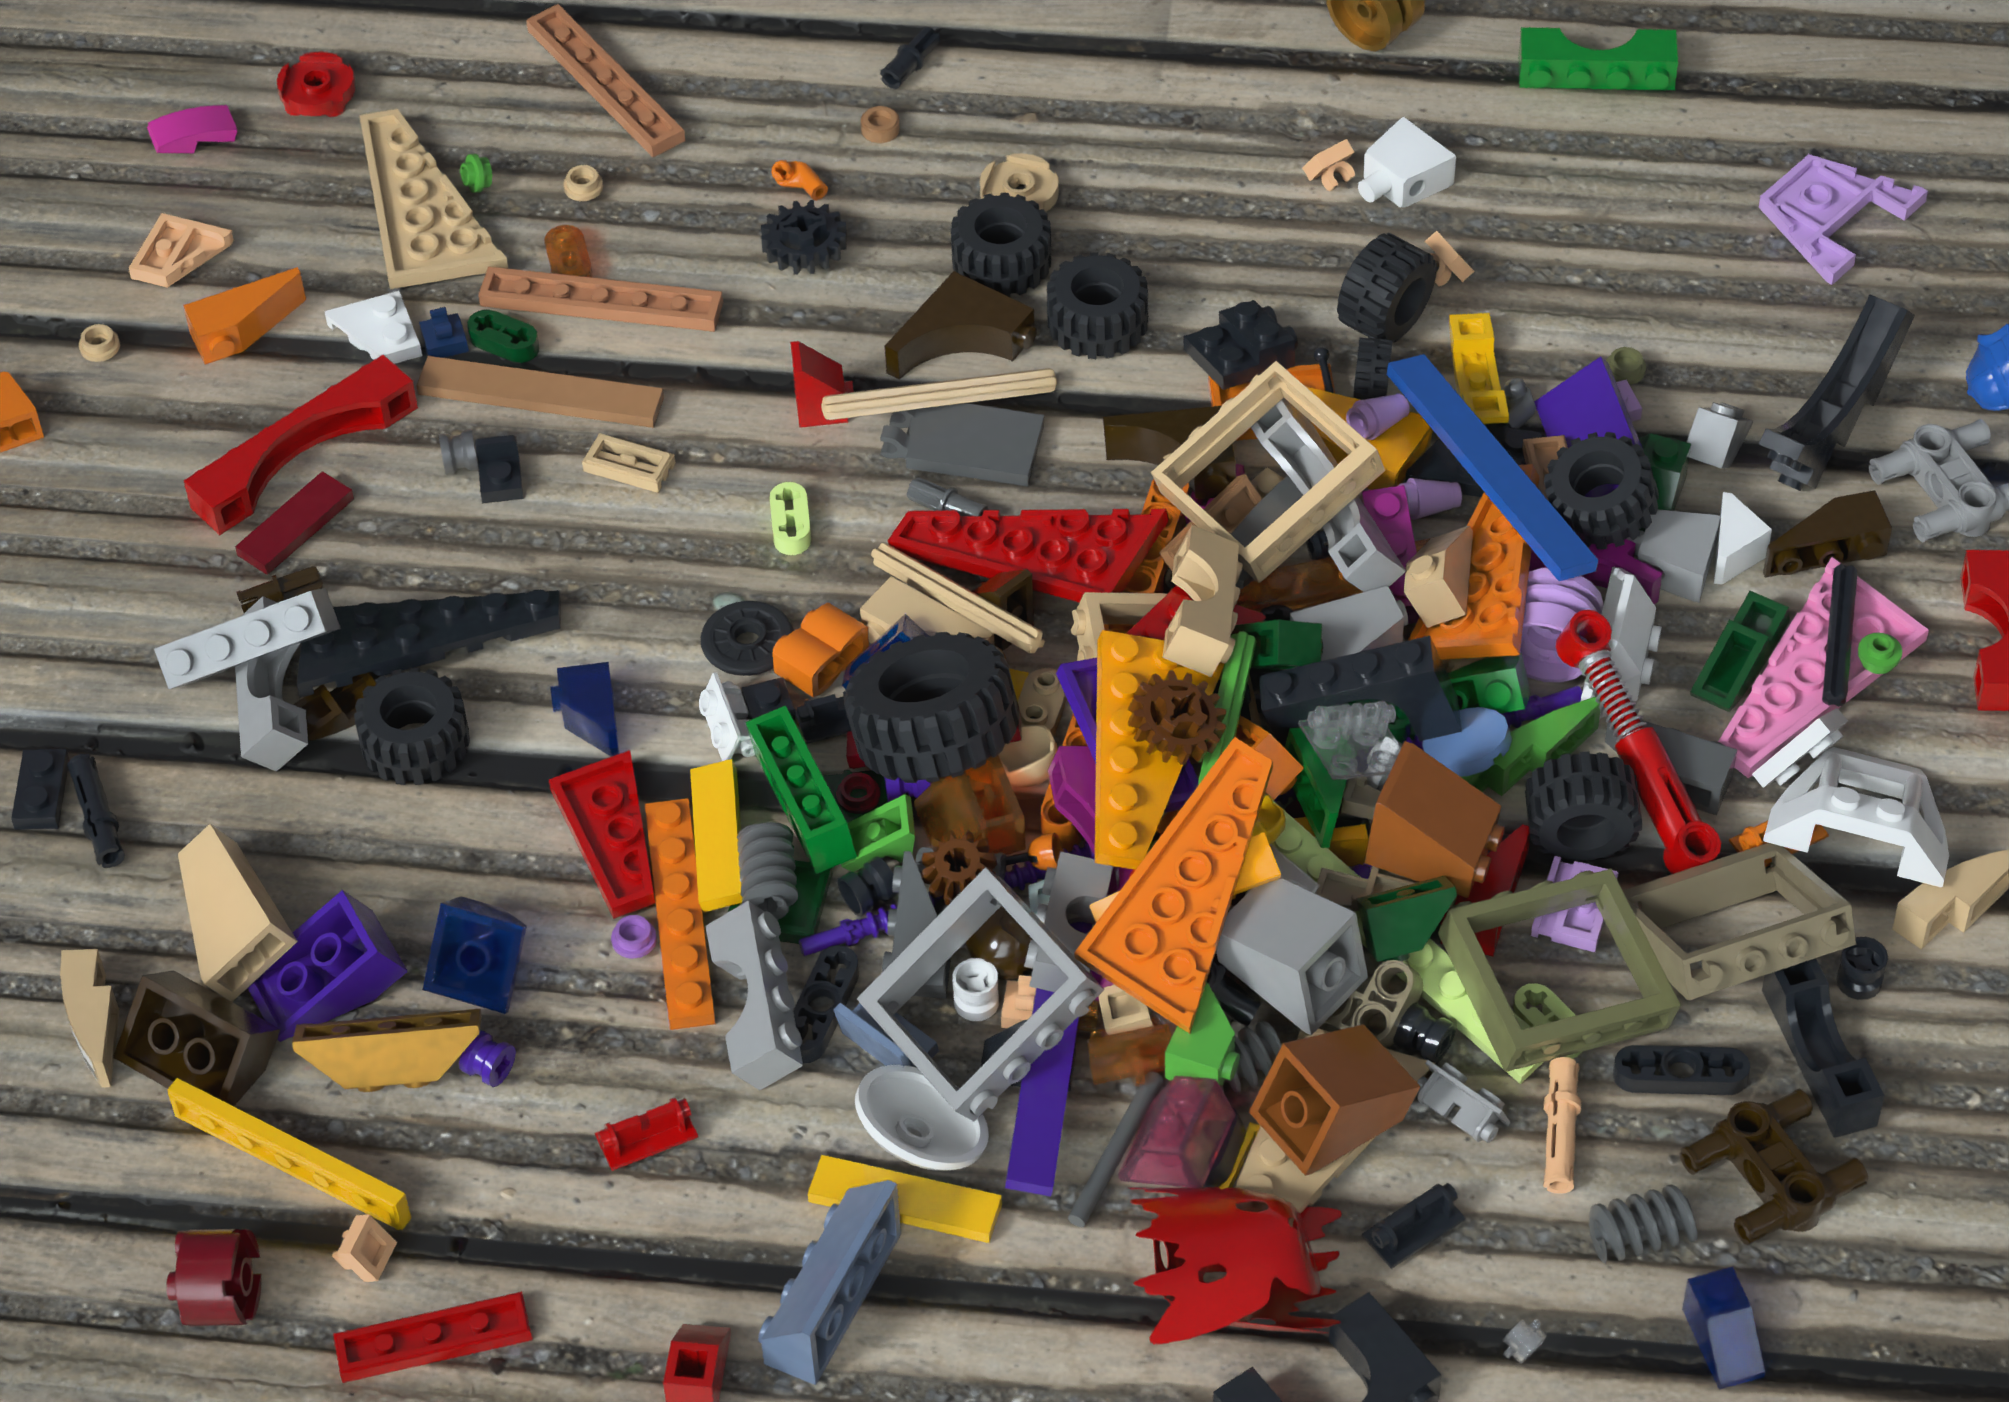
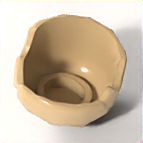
M1042 725L1022 726V740L1005 744L1003 751L995 758H992L996 771L1006 784L1026 788L1040 785L1049 778L1048 769L1058 750V745L1048 727Z

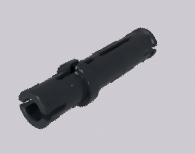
M89 754L76 755L70 759L67 767L73 779L74 788L84 815L82 827L85 836L92 841L97 864H102L104 868H112L119 865L125 858L117 833L119 829L116 815L109 810L95 758L93 756L90 758Z

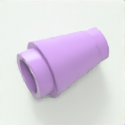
M1400 393L1359 400L1348 410L1346 421L1362 437L1367 440H1374L1402 420V418L1408 416L1410 411L1409 403Z
M1409 478L1406 483L1398 485L1405 486L1410 518L1412 520L1460 507L1462 502V492L1457 482L1450 483Z

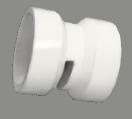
M970 958L962 961L955 967L953 972L954 1008L957 1013L970 1021H983L990 1018L999 1007L998 974L994 965L980 958Z

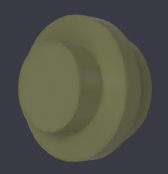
M1617 348L1606 360L1616 382L1627 379L1629 385L1640 382L1645 376L1646 363L1641 353L1634 348Z

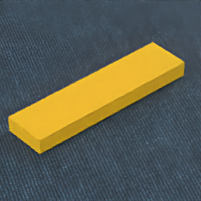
M732 759L690 769L698 900L703 912L742 903L739 853L737 848V836L741 831L737 768Z
M821 1155L808 1191V1202L831 1207L834 1203L840 1204L846 1191L850 1188L890 1180L897 1183L900 1223L990 1243L1002 1207V1195Z

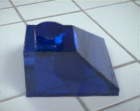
M460 896L442 902L439 908L422 990L503 1014L508 1013L527 925L501 907Z

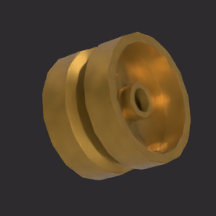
M1326 0L1330 16L1338 30L1351 43L1363 50L1374 52L1387 47L1397 39L1401 32L1407 31L1418 22L1425 10V0Z

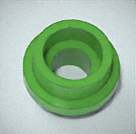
M468 154L465 163H462L460 167L461 180L464 186H468L472 193H481L483 188H489L492 184L491 165L485 156L479 157L477 154Z
M1872 633L1861 639L1858 646V657L1863 667L1869 672L1885 674L1899 664L1902 657V646L1891 635Z

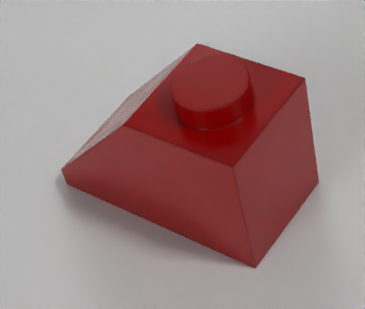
M800 341L790 342L799 428L848 423V418L825 419L821 407L823 397L827 395L853 392L852 381H844L842 365Z

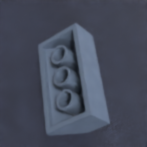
M886 1180L850 1188L846 1191L840 1204L834 1203L830 1207L824 1221V1231L818 1242L814 1240L810 1242L805 1251L802 1261L803 1268L796 1279L790 1278L783 1289L780 1300L781 1306L774 1317L768 1316L761 1327L758 1341L762 1344L765 1365L811 1384H817L901 1236L897 1183Z

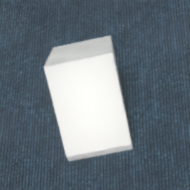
M1723 492L1720 509L1721 520L1716 549L1714 584H1724L1765 559L1772 529L1732 493Z

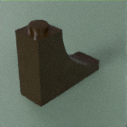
M953 271L884 346L886 374L900 380L906 373L918 365L933 358L954 353H985L1013 362L1023 349L1027 350L1031 347L1036 338L1037 329L1034 322V308Z
M1221 406L1103 417L1106 459L1134 460L1159 465L1164 461V456L1172 454L1188 440L1189 435L1194 429L1206 424L1215 416ZM1233 443L1189 482L1195 498H1215L1236 478Z

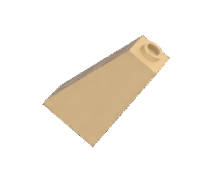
M209 824L178 853V859L201 979L206 986L233 1002L298 941L238 844Z

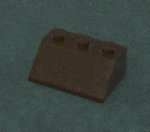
M174 970L142 975L113 1058L166 1088H169L175 1079L178 1078L235 1106L266 1071L281 1029Z

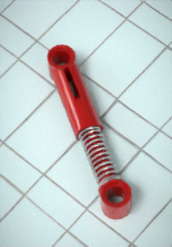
M1579 611L1574 614L1556 640L1557 654L1564 663L1574 668H1580L1582 675L1586 676L1585 681L1590 683L1589 689L1593 690L1592 695L1596 697L1595 701L1600 703L1599 709L1604 710L1602 715L1607 717L1606 722L1610 724V730L1614 731L1613 736L1618 737L1614 748L1619 758L1624 761V765H1630L1634 775H1636L1639 797L1665 846L1663 855L1665 866L1672 874L1713 861L1721 850L1719 834L1713 827L1702 822L1656 730L1653 727L1645 728L1647 723L1641 722L1643 716L1637 715L1640 709L1634 708L1636 702H1630L1633 696L1627 695L1629 689L1623 688L1626 682L1620 681L1622 675L1616 674L1619 669L1613 668L1615 661L1611 660V648L1608 644L1612 633L1610 623L1603 615L1596 611ZM1579 636L1584 637L1589 643L1583 641ZM1687 846L1693 848L1697 855L1690 852Z

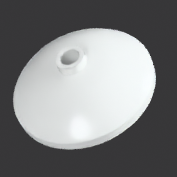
M888 1065L876 1068L864 1076L856 1091V1111L868 1134L884 1150L908 1164L936 1171L961 1169L976 1162L986 1148L989 1132L983 1114L973 1122L956 1112L917 1067Z

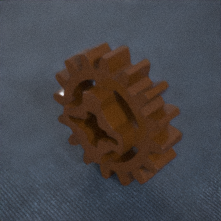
M1169 670L1164 681L1155 673L1151 676L1148 684L1142 682L1139 685L1128 707V710L1132 712L1128 720V726L1139 728L1134 739L1136 742L1146 740L1149 743L1146 753L1150 755L1159 750L1162 752L1163 762L1167 763L1173 755L1177 756L1181 765H1186L1190 755L1197 762L1203 760L1206 752H1214L1226 730V725L1222 723L1226 715V709L1215 708L1220 696L1218 694L1207 695L1205 693L1208 685L1207 682L1203 681L1196 686L1192 684V674L1187 673L1183 680H1178L1175 672Z

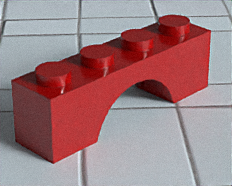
M1966 550L1960 577L1964 609L1990 621L2002 636V639L1997 643L1979 649L1973 675L1977 710L2009 711V550Z

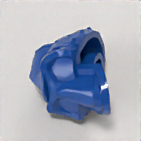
M2006 324L1993 334H1979L1977 336L1978 348L1966 370L1967 394L1972 396L1983 409L1991 411L2009 410V324Z

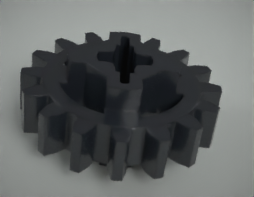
M797 200L793 201V208L791 209L780 205L778 206L779 215L769 213L767 215V224L761 225L762 252L767 253V261L769 263L778 261V268L781 271L791 266L796 275L799 274L801 268H807L810 274H815V266L818 265L827 270L830 268L829 259L839 261L841 259V250H846L847 248L846 223L841 221L839 211L830 213L828 204L816 208L814 200H810L806 206H801Z

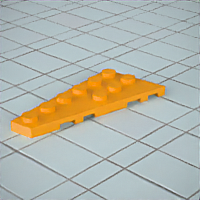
M1106 630L1101 631L1097 640L1095 863L1137 869L1148 852L1183 767L1179 763L1177 756L1172 755L1169 761L1165 763L1162 761L1161 751L1156 750L1149 755L1146 753L1149 743L1146 740L1135 741L1134 737L1139 728L1128 726V720L1132 715L1128 707L1139 685L1142 682L1148 684L1151 676L1155 673L1164 681L1169 670H1173L1178 680H1183L1184 676L1190 673L1192 674V684L1197 686L1203 681L1207 682L1208 685L1205 693L1211 695L1223 670L1224 663L1220 662L1212 677H1209L1162 658L1164 640Z

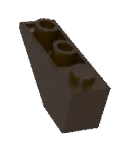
M1876 491L1835 497L1767 546L1763 570L1764 577L1791 575L1799 571L1821 567L1826 568L1831 557L1842 564L1858 560H1872L1887 555L1892 526Z

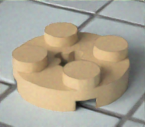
M1022 153L1007 155L1006 162L995 166V161H993L983 170L980 177V197L983 199L984 195L990 193L993 196L1001 195V192L1009 193V196L1013 197L1018 194L1025 196L1027 202L1035 201L1039 204V209H1044L1047 212L1055 205L1058 199V176L1056 172L1054 174L1049 169V163L1038 156ZM1019 184L1025 185V189L1017 190L1013 188H1017Z

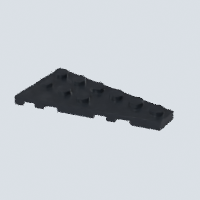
M533 590L528 593H491L486 596L474 597L449 596L443 599L420 601L407 599L401 602L379 604L365 602L359 605L333 607L341 629L301 643L297 678L299 698L313 695V687L334 681L337 688L353 684L352 677L364 673L373 672L376 675L384 676L392 674V671L401 669L403 671L446 659L445 652L466 647L468 653L484 649L483 643L488 640L503 637L505 640L512 642L560 629V591Z

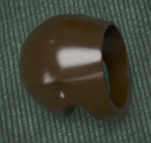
M1002 905L965 942L971 957L980 958L993 964L1000 980H1017L1019 975L1026 976L1033 971L1032 968L1024 967L1030 940L1033 939Z

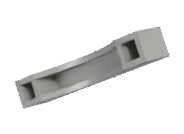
M1285 398L1280 400L1251 426L1262 446L1277 461L1303 495L1338 465L1312 422ZM1358 495L1323 526L1329 544L1328 552L1343 577L1361 591L1366 592L1387 585L1389 587L1406 572Z

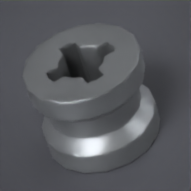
M472 429L463 430L457 436H450L448 433L439 434L446 475L453 474L458 468L466 467L470 471L478 469Z

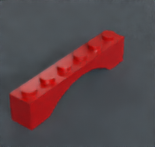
M381 355L185 479L184 485L190 508L217 534H223L254 513L258 499L268 482L285 464L300 453L320 442L340 435L364 430L386 429L416 410L418 405L413 380L385 355Z

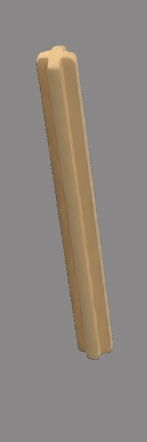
M1046 368L827 395L823 397L821 407L825 419L835 420L1050 393L1055 391L1057 379L1054 370Z
M881 543L878 549L872 550L871 556L874 558L873 564L1022 650L1028 653H1035L1038 647H1043L1045 640L1042 639V631L887 543Z

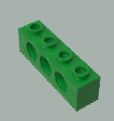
M786 705L745 722L756 758L814 872L818 874L856 858L857 855L847 822Z

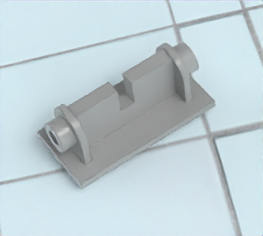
M1426 1061L1425 1064L1431 1070L1432 1075L1429 1079L1423 1076L1417 1081L1421 1086L1417 1093L1419 1102L1425 1104L1444 1118L1448 1116L1455 1105L1459 1106L1460 1110L1451 1122L1473 1137L1477 1142L1484 1140L1490 1143L1495 1138L1499 1130L1495 1126L1498 1119L1506 1125L1511 1123L1501 1110L1505 1105L1504 1102L1484 1088H1481L1477 1094L1464 1085L1468 1078L1446 1062L1439 1068L1431 1061Z

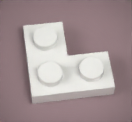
M1838 708L1823 715L1752 773V775L1763 788L1774 781L1782 786L1801 770L1796 762L1809 753L1815 758L1843 737L1839 729L1848 720Z

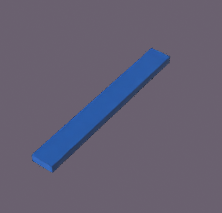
M1422 354L1388 363L1386 375L1556 579L1563 581L1595 572L1598 564L1596 556L1426 355Z

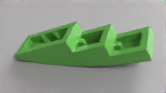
M1592 697L1552 711L1510 732L1512 737L1510 748L1503 757L1500 753L1493 759L1494 765L1487 770L1471 776H1461V778L1481 792L1489 787L1503 796L1527 772H1533L1537 767H1544V762L1550 759L1561 758L1560 755L1571 754L1599 727L1600 703L1595 701L1596 697Z

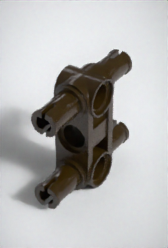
M1800 1088L1768 1105L1753 1101L1736 1103L1730 1108L1727 1118L1715 1124L1711 1134L1680 1149L1681 1162L1691 1175H1695L1699 1171L1725 1158L1730 1160L1763 1201V1205L1735 1218L1734 1229L1736 1234L1747 1246L1778 1229L1795 1232L1811 1230L1817 1225L1821 1215L1832 1210L1836 1204V1199L1868 1183V1173L1860 1160L1855 1157L1823 1174L1817 1172L1783 1130L1812 1115V1103L1807 1094ZM1740 1130H1747V1131H1750V1132H1752V1133H1745V1132H1742V1131H1740ZM1795 1199L1803 1200L1807 1203H1800L1798 1201H1795Z

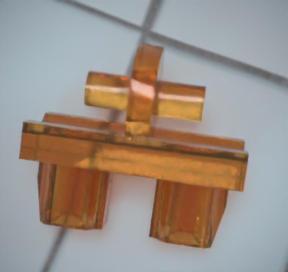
M1152 1019L1153 1026L1113 1035H1107L1105 1028L1092 1031L1090 1039L1087 1040L1093 1084L1096 1085L1131 1077L1136 1087L1145 1085L1144 1074H1147V1072L1165 1070V1051L1172 1038L1168 1023L1158 1025Z

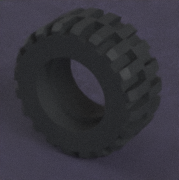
M936 632L935 636L925 637L923 634L914 636L911 641L904 643L901 641L890 645V649L884 652L878 651L870 656L867 664L862 663L856 669L854 676H851L845 690L844 706L860 759L877 774L880 773L885 778L894 781L900 778L905 783H916L918 780L925 779L927 782L940 781L941 777L950 775L954 778L963 775L967 769L972 767L977 769L985 765L989 757L995 758L1003 751L1005 744L1010 743L1020 721L1019 706L1004 654L986 639L979 636L974 639L968 633L958 632L957 635H950L948 632Z

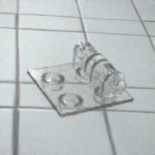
M1385 701L1365 703L1364 707L1361 703H1354L1352 706L1349 704L1328 707L1317 706L1315 711L1309 712L1308 720H1299L1298 723L1333 780L1380 775L1389 776L1401 750L1400 745L1388 728L1389 723L1395 721L1396 711L1393 705H1387Z

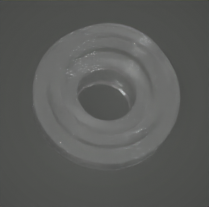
M1522 1319L1503 1339L1509 1346L1504 1355L1508 1359L1513 1356L1520 1364L1526 1361L1548 1337L1540 1329L1542 1324L1536 1319L1528 1325Z

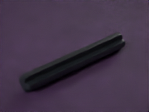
M1839 564L1834 568L1822 696L1823 702L1828 706H1843L1846 703L1848 693L1858 572L1852 565L1845 566Z

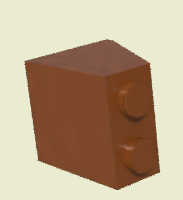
M1404 741L1375 805L1364 863L1418 882L1445 876L1455 886L1457 895L1468 898L1475 881L1483 884L1491 863V857L1487 856L1488 851L1497 852L1505 830V826L1498 824L1502 806L1416 745Z
M1362 1024L1283 1043L1249 1113L1306 1176L1313 1174L1403 1121L1421 1086L1368 1028Z

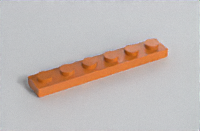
M689 798L646 803L645 812L670 1030L714 1025L716 1023L703 914L698 900L696 856Z

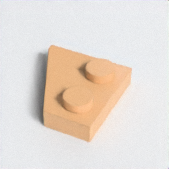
M161 213L129 266L131 279L168 288L231 246L234 241L232 230Z

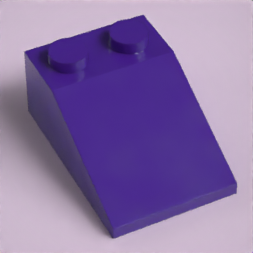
M342 890L292 932L298 942L248 987V990L265 1021L281 1029L277 1040L282 1042L294 1036L296 1025L324 1023L375 1000L407 973L408 970L373 910Z

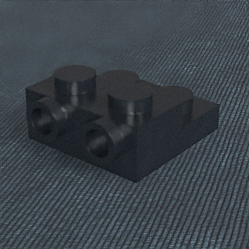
M1255 300L1241 302L1236 306L1219 311V325L1206 327L1198 332L1183 336L1184 351L1225 390L1252 381L1256 374L1261 375L1275 361L1285 369L1295 367V349L1298 346V340L1291 326L1282 327L1277 322V317L1272 307H1261Z

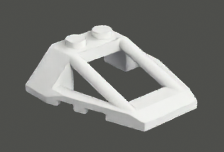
M1832 747L1818 757L1784 791L1771 809L1763 839L1764 842L1808 853L1815 824L1904 846L1897 876L1943 887L1949 859L1946 832L1927 777L1919 768ZM1820 779L1819 787L1816 788V789H1814V790H1812V788L1815 786V784H1816V783L1818 782V780ZM1841 783L1900 798L1902 803L1894 799H1880L1864 795L1847 787L1837 788V785Z

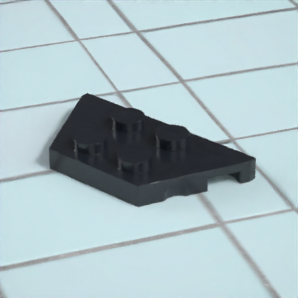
M1484 424L1518 465H1526L1522 451L1523 439L1542 438L1540 432ZM1440 438L1406 472L1405 483L1409 478L1450 483L1457 482L1460 485L1462 495L1482 497L1484 493Z

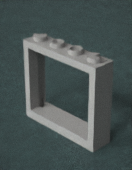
M985 867L861 993L857 1000L956 1112L974 1122L988 1107L990 1109L995 1107L998 1097L1011 1084L1020 1081L1027 1075L1031 1064L1044 1050L1054 1047L1063 1037V1031L1077 1017L1090 1011L1088 1006L1105 989L1075 959L1071 952L1009 885ZM1002 905L1064 972L1068 979L958 1089L896 1019L894 1014Z

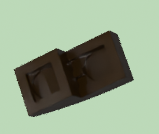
M369 672L352 677L353 684L339 688L336 687L330 692L324 684L320 685L314 690L313 695L305 696L293 704L306 710L307 734L310 741L327 737L356 725L354 714L357 713L355 707L357 700L364 698L363 691L367 686L374 687L376 685Z

